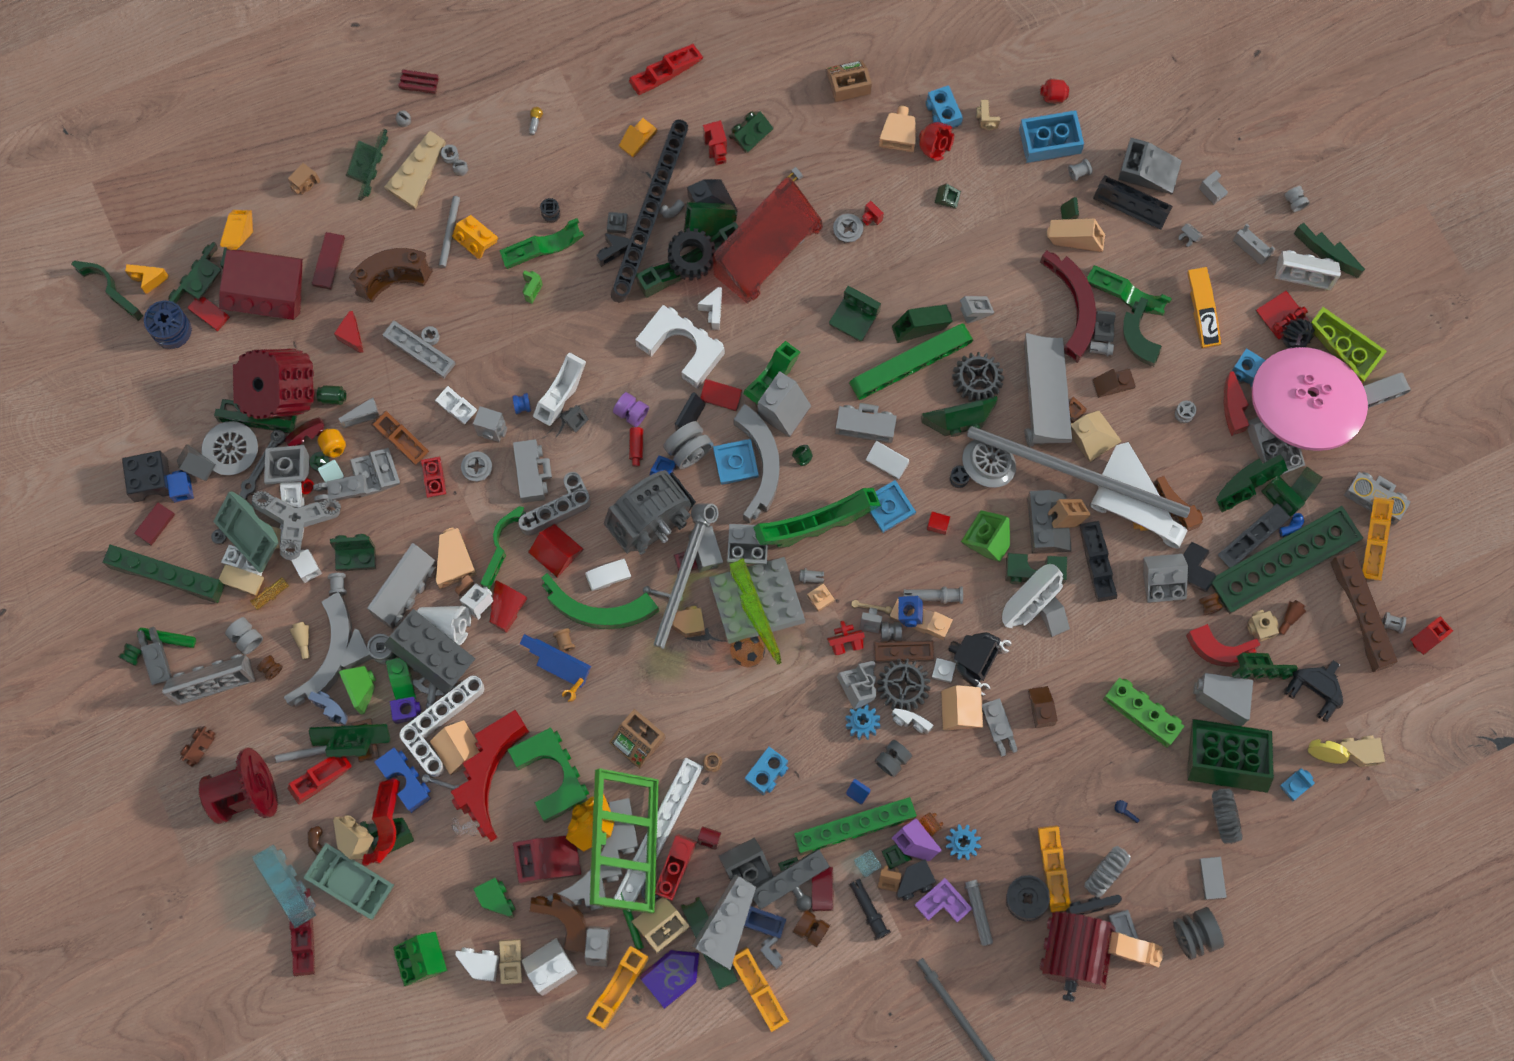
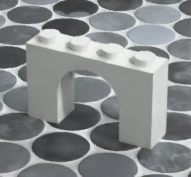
M662 305L635 339L636 346L652 357L667 338L674 335H683L690 338L695 343L697 349L693 358L682 370V378L698 389L724 356V345L719 340L710 338L705 330L694 327L689 319L681 318L673 308H667Z

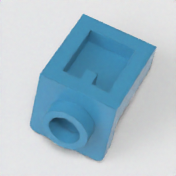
M1300 768L1279 787L1294 801L1315 783L1313 776L1307 770Z

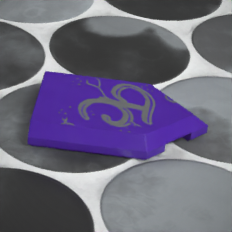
M670 950L639 976L664 1009L697 982L699 953Z

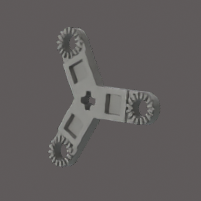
M257 491L252 496V506L283 525L280 554L287 560H294L300 556L304 527L336 518L341 510L339 502H336L335 499H327L320 503L316 502L294 508L279 498L266 493V491ZM265 499L266 502H264V504H261V502L258 503L257 500ZM327 507H334L335 510H332V512H331V510H330V512H329V510H327V509H325V508H327ZM286 548H293V549H295V551H293V552L290 553V552L286 551L285 549H286Z

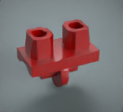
M840 621V627L835 628L834 633L835 635L842 633V635L827 638V641L832 647L834 654L840 655L846 653L843 644L846 642H851L853 651L863 649L864 632L858 630L847 633L854 630L853 624L846 626L844 621Z

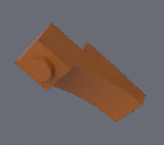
M383 411L371 424L375 430L394 445L414 465H417L429 452L387 411Z
M1165 476L1157 478L1154 486L1161 497L1190 507L1187 518L1169 512L1170 516H1177L1180 524L1187 529V532L1199 528L1203 523V516L1200 510H1197L1195 505L1190 506L1184 502L1170 487Z

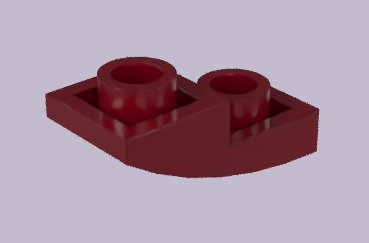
M318 417L300 425L285 438L287 445H301L306 435L311 439L319 436L324 430L323 420Z
M828 867L812 877L813 911H833V867Z

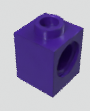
M414 697L390 701L392 720L395 724L410 722L422 713L420 702H417ZM405 706H411V711L408 714H402V709Z

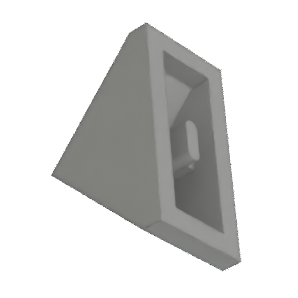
M1054 597L1039 612L1051 637L1070 630L1064 606Z
M354 629L340 664L344 670L354 668L373 659L368 652L363 635L358 629Z

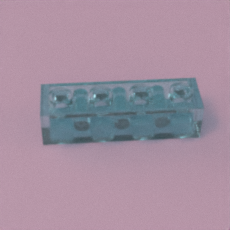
M273 844L252 857L294 928L316 916L313 909L317 907L311 896L308 898L305 896L304 892L307 890L301 880L297 882L294 878L297 874L292 865L287 866L284 862L287 858L282 849L277 850Z

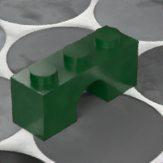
M1008 553L1006 557L1005 581H1010L1011 584L1027 582L1037 571L1029 566L1028 554ZM1047 556L1045 565L1053 564L1060 569L1063 574L1062 584L1064 585L1067 580V557Z

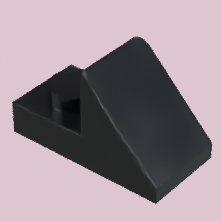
M605 233V240L610 247L602 248L596 255L600 266L602 267L624 254L630 239Z

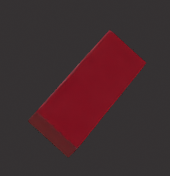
M325 233L312 280L313 286L331 290L345 241L344 235Z

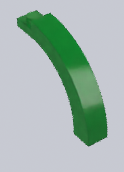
M548 573L541 577L544 583L541 585L548 594L552 593L547 597L549 603L565 617L584 626L597 629L626 628L639 624L659 612V607L647 593L623 606L596 608L584 605L570 598Z

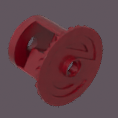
M245 748L239 752L236 760V769L215 777H211L209 774L200 779L198 791L202 807L207 816L217 824L228 822L231 820L232 815L249 808L254 809V812L263 818H270L276 814L278 798L273 777L263 758L252 748Z

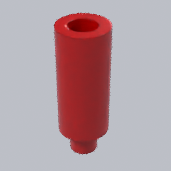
M640 427L630 428L629 459L632 460L633 467H639L640 460H643L644 429Z

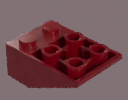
M567 835L513 842L518 881L521 886L582 875L578 849L566 839Z

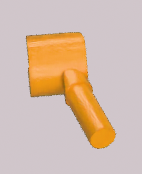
M579 678L570 690L563 691L562 697H565L570 692L571 698L568 702L574 701L576 698L575 692L584 680Z

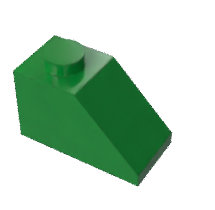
M401 658L387 660L386 665L395 700L409 697L416 699L410 666Z

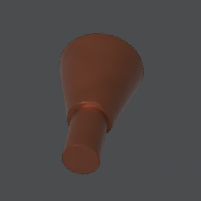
M1297 600L1294 602L1289 601L1283 619L1284 622L1278 629L1280 634L1285 635L1289 627L1307 612L1304 609L1305 605Z

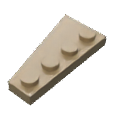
M429 131L386 184L385 189L416 209L418 200L425 190L424 187L432 175L434 165L437 164L441 150L446 144L445 140Z

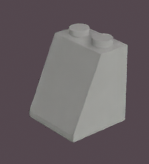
M780 371L758 401V415L761 419L789 437L811 408V404L797 382Z
M1205 673L1194 683L1193 694H1196V701L1236 726H1243L1250 720L1253 680Z

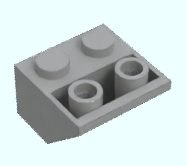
M729 524L727 563L767 565L768 545L759 544L753 528L755 525Z
M1183 554L1144 557L1143 577L1148 603L1187 599L1188 565Z

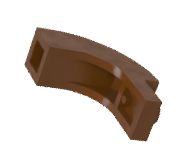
M553 893L552 900H548V898L543 896L531 897L529 912L555 916L565 925L564 950L585 953L587 928L584 916L578 906L567 897Z

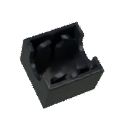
M161 450L122 458L126 493L133 502L145 501L144 497L149 495L169 496L166 475H170L168 459Z

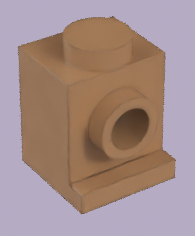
M304 163L288 178L292 191L302 195L313 187L314 182L317 184L320 182L317 173Z

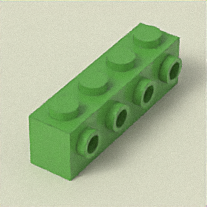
M1119 677L1103 698V701L1166 748L1173 743L1185 727L1177 716L1169 715L1161 704H1154L1149 700V696L1143 691L1138 692L1127 679L1122 680Z

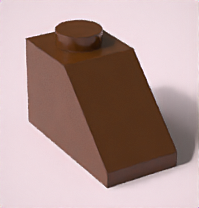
M1048 686L1028 689L1035 728L1055 726L1058 722L1057 714Z

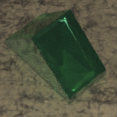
M1306 466L1291 488L1306 502L1323 477Z

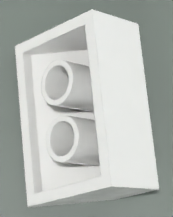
M1288 250L1282 251L1278 258L1275 279L1331 290L1339 279L1341 272L1339 263L1334 262L1332 259H1319L1313 255H1300Z

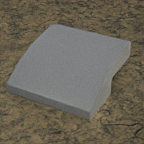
M389 448L370 452L367 456L350 459L354 476L366 475L367 494L361 495V497L375 494L400 484Z

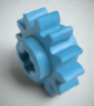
M867 704L864 709H861V707L857 708V711L850 709L851 716H846V721L850 722L846 724V729H851L850 736L857 734L858 740L862 736L869 740L870 733L876 736L875 729H880V723H878L880 715L874 716L876 709L874 708L869 711ZM862 720H866L864 725L860 724Z
M960 824L957 826V832L954 829H950L952 837L946 836L945 838L947 841H950L946 845V849L952 848L950 856H953L955 853L958 854V861L962 856H965V859L968 861L970 858L969 854L976 856L977 853L974 849L981 848V845L976 844L981 837L974 836L977 830L974 829L970 832L969 825H966L963 830ZM962 838H965L968 843L965 847H961V843H958Z

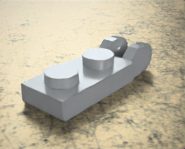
M360 474L327 481V483L314 484L313 490L315 491L328 489V494L317 495L314 497V501L318 503L327 499H335L337 501L366 495V475Z
M1000 698L982 704L983 715L1000 756H1006V750L1001 742L1005 739L1008 740L1012 752H1017V746L1013 738L1014 735Z

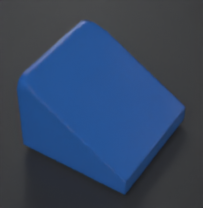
M854 779L846 791V795L862 805L869 796L871 789L857 779Z

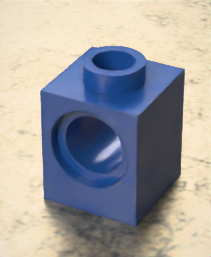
M178 470L170 475H166L169 496L174 503L194 499L191 478L187 472Z
M919 596L899 597V621L905 627H916L917 624H923V601ZM915 609L912 615L907 616L909 610Z

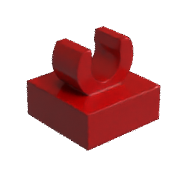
M870 200L865 205V214L862 216V222L866 226L872 221L878 225L883 221L884 215Z

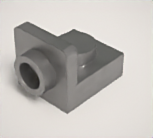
M775 936L773 939L768 937L761 943L763 948L760 949V952L777 970L783 964L780 961L783 957L776 949L773 951L770 949L778 941V938Z

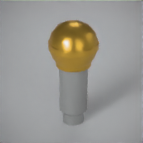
M534 107L530 111L532 119L529 134L535 135L538 122L543 116V111L539 107Z

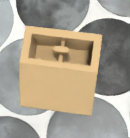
M664 897L655 903V913L643 912L632 921L656 954L661 952L690 927L674 906Z

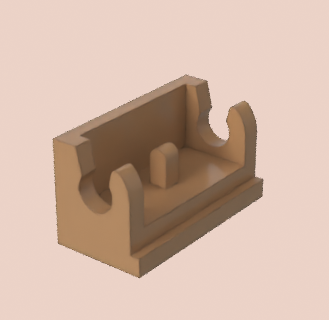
M1059 499L1057 504L1048 512V515H1053L1055 512L1058 514L1057 519H1054L1051 523L1054 528L1077 527L1091 515L1082 499Z

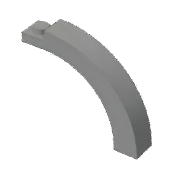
M744 404L734 418V426L742 430L753 441L758 449L763 465V477L760 488L743 514V520L750 524L753 519L756 520L761 513L760 508L767 512L774 500L779 482V455L776 442L766 423L756 412Z
M339 592L321 602L327 612L331 626V642L327 656L320 669L310 680L284 696L286 702L291 707L303 704L305 698H309L311 691L314 693H318V691L326 693L340 677L339 672L344 670L340 664L352 637V623L347 605Z

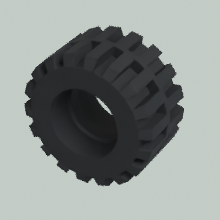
M688 228L686 232L681 230L677 236L674 235L672 237V242L670 241L668 248V263H670L671 270H674V274L677 276L681 275V278L684 280L688 277L689 280L693 281V278L701 279L702 275L706 276L708 271L712 270L716 250L714 242H711V237L709 235L705 236L706 232L701 231L699 233L696 228H694V231H690V228ZM695 246L702 251L703 257L698 262L689 263L681 258L680 252L685 247Z

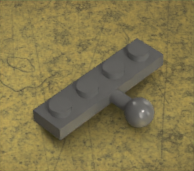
M818 848L758 885L753 899L761 910L792 891L797 898V908L801 911L809 910L812 907V899L808 895H804L799 886L830 866Z

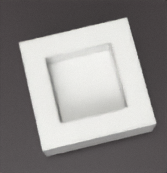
M937 658L932 678L951 683L956 663Z

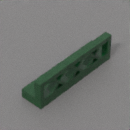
M222 399L220 409H216L214 414L218 422H239L248 427L271 431L281 430L284 433L294 431L297 416H292L291 421L279 419L281 417L265 419L248 417L247 414L240 412V409L237 407L238 404H235L233 400ZM226 405L235 406L237 411L225 410Z

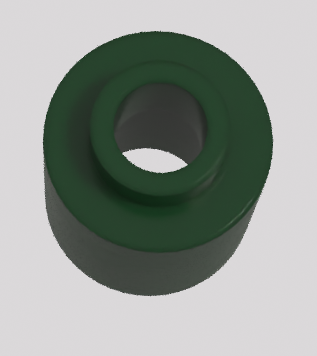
M323 385L317 389V401L323 405H342L346 401L347 392L342 386Z

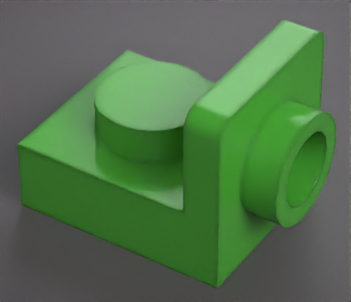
M524 270L522 273L524 280L529 283H526L524 286L523 294L525 300L532 304L543 283L539 274Z

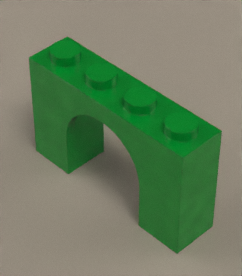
M551 727L508 749L518 770L541 759H551L562 766L564 778L560 788L547 797L535 802L545 823L574 809L576 805L584 803L588 800L586 796L589 795L585 784L580 785L577 779L580 777L576 766L571 767L568 762L571 757L567 749L562 750L559 744L562 742L558 731L553 732Z

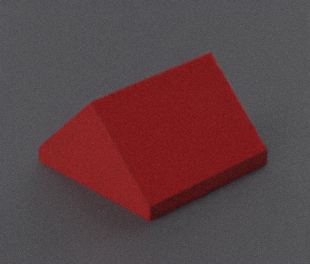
M553 524L539 533L528 553L558 578L584 549L556 524Z

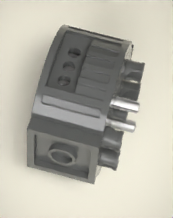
M666 470L648 476L623 494L614 505L609 507L603 524L626 554L631 551H638L642 555L646 552L645 549L658 539L662 543H666L668 541L666 535H669L675 526L679 530L683 529L687 525L686 520L691 515L688 512L696 501L673 472L669 475Z

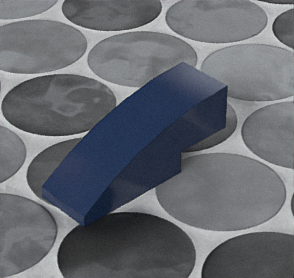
M750 906L744 928L772 937L776 936L780 939L787 919Z

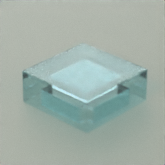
M871 849L854 860L864 878L882 867Z

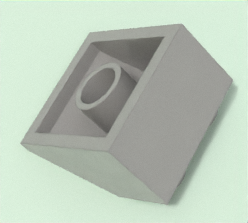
M305 446L266 448L264 483L276 484L304 481L309 474L310 456Z

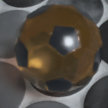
M759 636L745 638L731 643L730 654L736 664L747 668L754 667L764 658L765 645Z

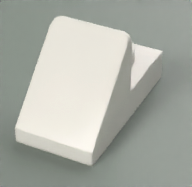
M718 287L698 303L699 311H709L708 323H712V330H720L722 287Z

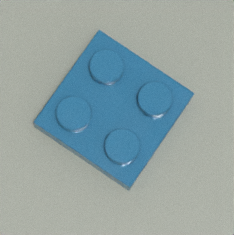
M751 439L713 446L721 485L759 477Z
M896 480L875 491L881 506L869 512L882 533L916 514L915 509Z

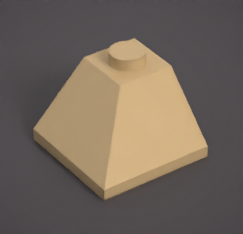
M1100 411L1086 414L1071 424L1072 439L1089 462L1121 443L1120 438Z

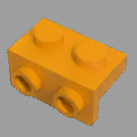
M472 215L456 223L452 235L457 242L478 259L482 258L484 250L497 243L498 240L494 233Z

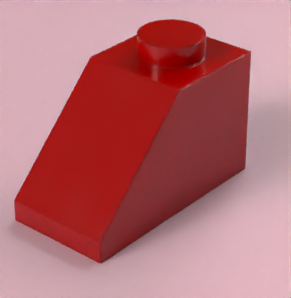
M1440 616L1410 640L1413 642L1414 648L1424 655L1450 635L1453 630Z

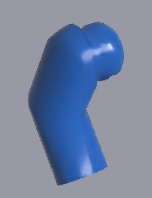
M1295 513L1289 526L1279 528L1280 536L1285 537L1301 529L1304 524L1303 515Z

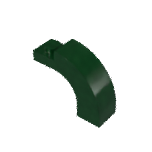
M1141 297L1139 302L1136 301L1131 311L1134 314L1129 312L1125 314L1123 323L1124 340L1134 357L1154 367L1162 346L1147 340L1140 331L1139 325L1148 305V299Z

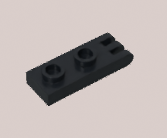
M1120 895L1102 899L1100 897H1093L1081 904V901L1069 904V907L1064 912L1087 915L1117 906L1122 901V897Z

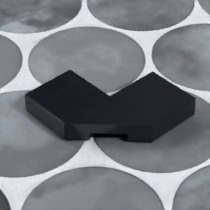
M1191 542L1183 554L1188 565L1187 579L1190 585L1207 592L1216 578L1215 573L1201 567L1209 554V550Z

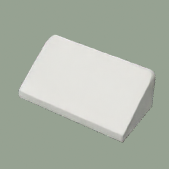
M878 441L875 442L866 458L867 462L898 480L909 464V459Z

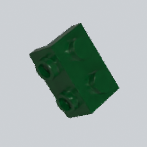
M761 111L749 112L744 117L745 120L741 124H736L728 135L730 139H735L745 153H748L774 129Z

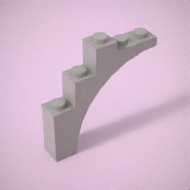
M629 798L609 802L611 812L633 816ZM614 822L611 837L606 839V845L601 852V856L620 859L619 852H623V855L635 853L634 849H639L635 825ZM600 865L599 897L606 898L603 880H607V883L619 881V877H623L622 868ZM591 869L573 886L557 893L567 897L577 906L582 904L581 901H585L586 907L591 908V911L603 909L602 906L589 905ZM553 895L547 896L546 898H548V900H552Z

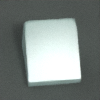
M335 460L318 468L325 483L344 477Z

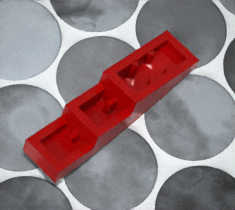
M694 44L688 45L664 55L661 61L647 66L644 72L630 77L629 83L639 96L688 70L700 62L703 56Z

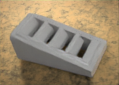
M374 398L367 400L340 417L339 421L342 427L347 428L378 418L380 414Z

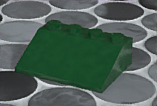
M1192 719L1187 781L1268 793L1274 779L1272 731Z

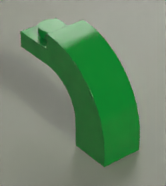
M787 341L782 343L775 350L764 371L744 390L743 394L758 405V401L779 371L787 376L801 352Z

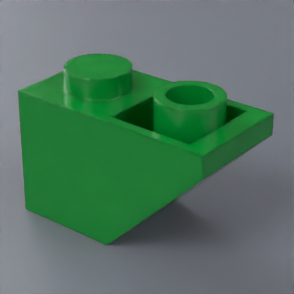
M495 877L473 888L483 909L509 918L515 917L513 911L516 909L512 900L506 899L504 893L507 892L503 881L499 882Z

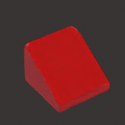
M932 511L927 530L945 535L951 516Z

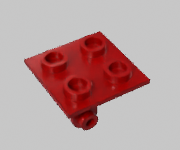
M1287 290L1256 310L1278 340L1283 337L1282 332L1286 329L1285 325L1288 326L1291 320L1300 318L1309 321L1306 313H1308L1306 307H1299Z

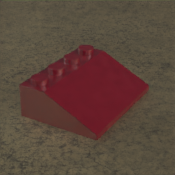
M226 249L219 293V309L294 320L301 311L303 259L239 249Z

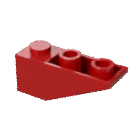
M680 834L675 836L656 885L655 894L673 901L697 841Z

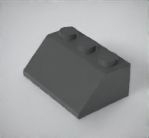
M1051 490L1029 492L1027 502L1032 554L1072 551L1070 529L1054 528L1051 523L1054 519H1057L1058 514L1055 512L1053 515H1048L1049 510L1057 504L1059 499H1067L1066 494Z

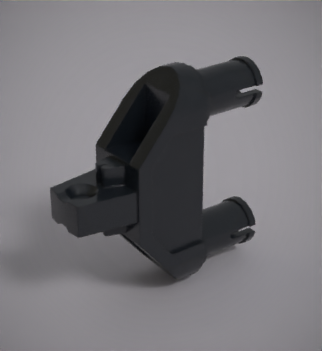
M1333 660L1327 668L1322 666L1321 668H1306L1294 671L1292 673V680L1283 693L1285 695L1290 693L1288 697L1294 699L1300 688L1306 686L1326 701L1319 713H1317V717L1319 719L1323 717L1322 721L1328 722L1334 711L1343 705V696L1337 679L1338 676L1334 674L1340 664Z

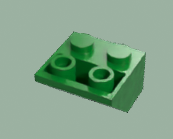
M436 931L416 935L393 947L404 987L436 977L447 971Z

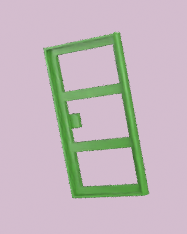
M600 768L595 770L589 905L650 914L655 913L658 779ZM604 780L649 788L648 818L603 811ZM602 820L648 827L646 863L601 856V845H606V833L602 832ZM600 865L646 872L645 903L599 897Z

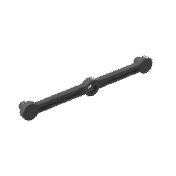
M274 430L270 435L271 441L267 448H276L282 444L286 438L284 432ZM265 452L249 479L244 480L241 484L242 490L239 496L245 500L257 489L256 482L265 468ZM251 484V488L246 489V485ZM218 529L212 533L211 539L215 544L220 545L226 541L227 536Z

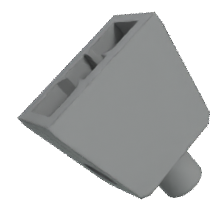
M589 926L587 928L585 949L587 966L607 967L610 927Z

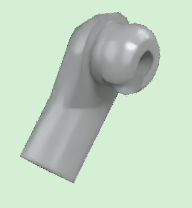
M678 199L670 208L667 205H663L659 213L664 218H673L677 216L685 204Z

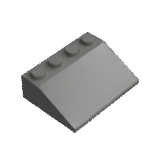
M238 654L232 656L231 660L215 661L209 667H196L190 673H177L173 675V678L167 680L162 691L166 697L179 706L255 682V677L250 659L246 655Z

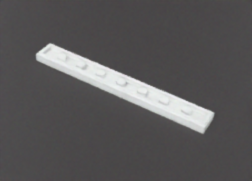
M687 758L684 759L658 810L656 860L703 769V766ZM647 834L633 861L646 863ZM628 869L613 899L622 900L620 895L622 893L624 901L635 902L646 882V872Z

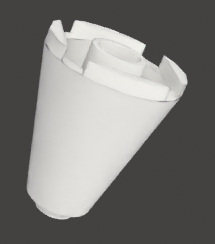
M464 606L420 607L416 610L458 645H461L468 636V633L465 632L466 627L471 625V612L469 608Z

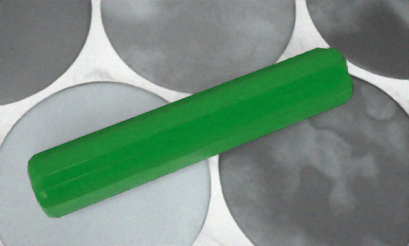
M138 629V631L142 630L145 633L147 640L152 641L149 634V629ZM157 630L162 643L194 648L196 645V638L193 636Z

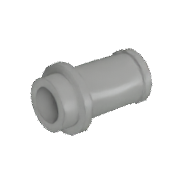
M1091 341L1089 353L1105 354L1106 357L1113 355L1114 344H1110L1109 341L1108 343Z
M804 568V570H800L799 581H802L803 584L806 582L823 584L824 578H816V576L823 577L824 571H811Z

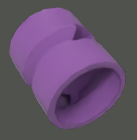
M625 392L617 401L613 413L622 419L626 418V421L632 426L638 427L646 417L649 406L642 401L636 402L634 396Z

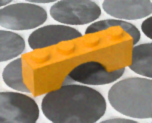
M632 946L629 947L608 986L586 1018L606 1030L647 963L648 956Z

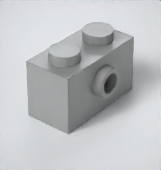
M479 407L473 423L477 435L500 442L501 437L504 438L507 432V426L502 413Z

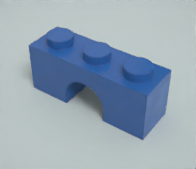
M393 748L374 762L387 780L399 775L406 778L405 788L397 795L412 813L431 799L428 795L431 791L425 782L421 784L418 781L417 777L420 775L413 766L409 768L406 764L408 758L403 751L400 750L398 752Z

